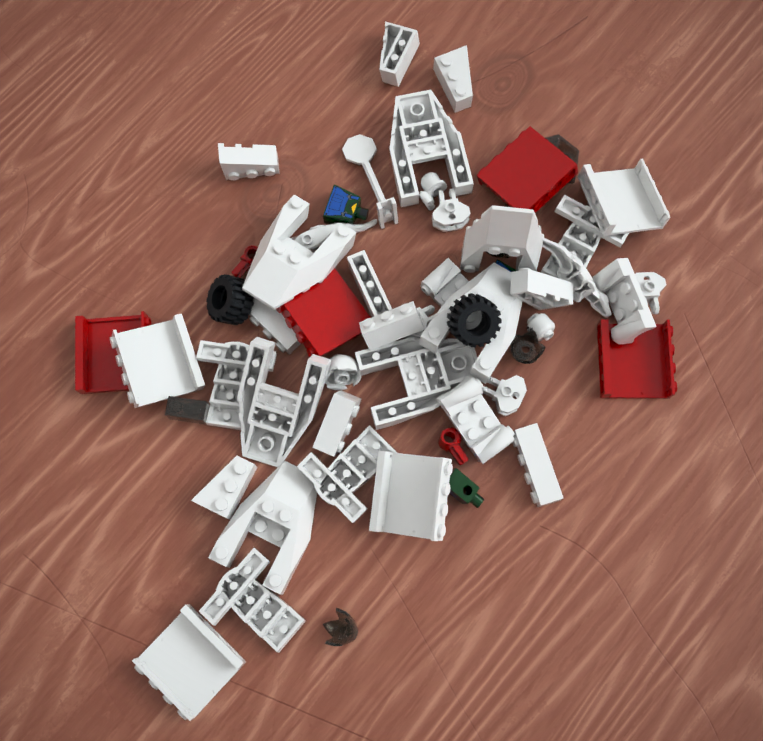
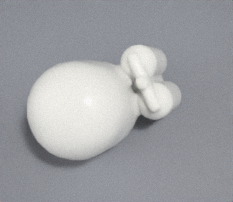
M434 172L426 173L422 177L421 186L424 191H420L419 194L422 202L430 211L435 208L433 197L438 196L439 190L445 191L447 188L445 181L441 180L437 173Z

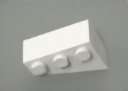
M385 21L383 50L381 52L379 68L384 83L399 87L420 45L417 30Z
M466 45L434 58L433 70L455 113L471 107L473 97Z
M218 143L219 161L226 180H238L245 177L256 178L262 175L273 176L280 173L278 153L275 145L253 144L252 148L241 147V144H235V147H224V143Z
M520 268L519 271L511 272L510 294L534 308L544 310L573 305L572 282L529 268Z
M342 390L334 393L312 448L333 457L341 453L345 446L343 440L351 431L352 420L357 416L362 399Z
M236 456L191 501L231 520L258 467Z

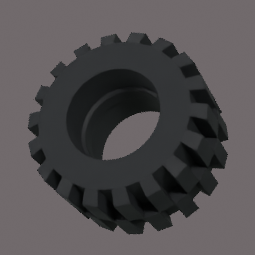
M224 274L214 280L210 290H208V297L206 299V307L212 320L239 325L248 319V315L251 314V309L254 305V297L242 290L245 279Z
M470 293L468 297L465 295L460 296L461 300L456 299L454 307L450 306L449 308L451 313H447V318L450 320L447 321V326L450 327L449 331L466 346L469 345L476 348V345L483 347L484 343H491L490 339L492 337L495 339L497 337L496 331L501 329L498 324L502 323V319L498 317L501 315L500 311L497 310L498 307L479 294L474 295ZM475 311H481L482 319L480 324L474 329L467 330L466 320L468 316Z

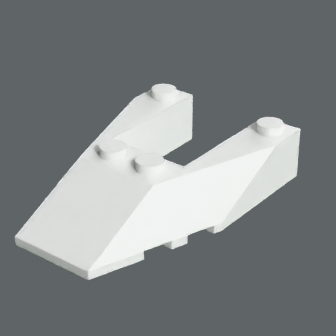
M432 90L396 96L389 151L400 206L406 207L419 204V191L412 164L445 158L451 186L454 188L455 195L460 196L472 193L474 183L461 133L456 130L453 121L446 115Z
M293 195L282 207L261 239L242 287L243 291L273 310L294 299V296L308 291L316 283H322L354 246L356 232L342 223L337 226L314 253L292 240L290 237L308 218L310 205L296 195Z
M494 205L489 207L481 214V219L474 220L472 226L466 227L460 269L468 273L479 271L483 252L487 251L494 255L506 253L509 256L517 257V271L520 268H529L537 271L544 234L541 233V226L538 225V219L534 210Z
M494 262L453 293L432 318L422 333L419 344L436 354L450 332V327L447 326V321H450L447 318V313H451L449 308L450 306L454 307V301L456 299L460 301V296L465 295L468 297L470 293L474 295L479 294L487 298L498 307L497 310L501 313L498 316L502 319V323L498 324L501 329L496 331L497 337L495 339L492 337L490 339L491 343L485 345L469 372L471 376L478 378L486 384L516 335L523 301L510 294L511 272ZM475 311L468 316L466 320L467 330L474 329L480 324L482 319L481 311Z
M256 337L250 342L237 396L240 410L239 421H241L242 456L279 467L314 418L328 375L331 359L312 354L307 361L299 394L265 384L276 342Z
M408 337L371 351L368 348L355 352V359L361 376L399 366L408 396L371 407V415L376 430L399 424L439 407L440 404L436 398L455 388L466 376L473 377L469 372L478 358L475 348L464 345L458 339L447 338L435 354L419 344L420 338Z
M284 461L240 504L218 538L208 558L230 568L248 532H251L281 548L262 586L283 595L311 539L317 500V491L314 483L297 466Z

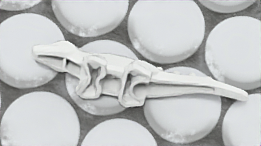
M377 219L364 224H342L358 233L375 226ZM340 223L317 225L291 239L314 253Z
M544 238L542 247L550 251L560 265V268L557 270L558 278L573 283V300L581 302L583 298H586L593 309L605 318L611 316L612 313L607 295L596 288L592 276L584 267L582 261L573 253H570L566 247Z

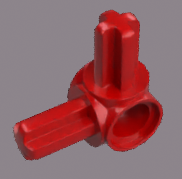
M251 245L245 249L244 254L240 257V263L231 272L233 276L241 278L247 272L253 261L248 255L251 253L256 254L257 246Z
M451 427L442 431L438 444L441 449L452 454L458 465H463L468 461V457L460 447L462 437L456 428ZM444 437H450L453 442H446Z

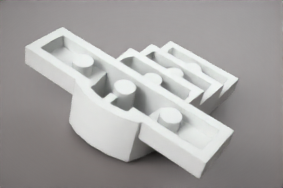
M566 195L563 196L555 210V213L573 222L558 244L566 247L570 253L578 257L585 268L601 238L621 248L629 234L602 236L590 206H585ZM551 254L540 273L558 278L557 270L560 268V265L553 254Z
M200 340L196 356L197 361L219 364L209 400L210 408L206 419L207 425L241 430L237 396L250 345L242 342H227L223 344ZM273 351L270 367L268 370L270 372H273L275 360L277 356L276 351Z
M369 425L357 439L352 441L343 453L339 454L329 468L312 452L297 467L314 483L317 493L325 502L336 506L354 523L368 508L353 493L376 474L378 451L397 452Z
M253 548L237 567L231 569L222 577L216 592L199 612L212 625L216 626L228 610L232 608L260 638H263L279 653L306 620L276 594L255 580L270 561L256 548Z

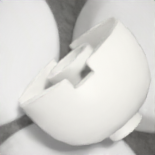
M342 354L329 358L331 359V364L325 381L327 388L345 390L347 389L345 385L353 384L355 386L359 383L362 376L357 361L354 358Z

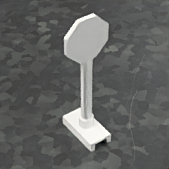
M360 134L348 138L342 148L346 161L363 166L378 200L376 206L381 229L385 228L384 223L392 220L397 224L396 201L394 197L385 199L369 163L377 151L373 139Z

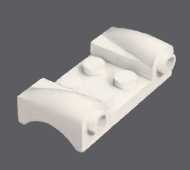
M447 258L421 282V289L442 307L453 293L469 281L461 274V270Z
M628 258L614 260L592 277L596 288L607 295L618 325L611 329V338L617 344L632 343L638 335L657 327Z
M466 376L455 388L436 399L477 461L484 464L515 441L513 438L515 433L509 426L505 427L499 422L482 396V388L484 386L478 378L474 379L473 377Z

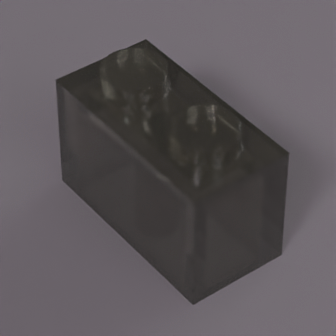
M169 396L165 416L171 420L206 424L210 404L207 401Z

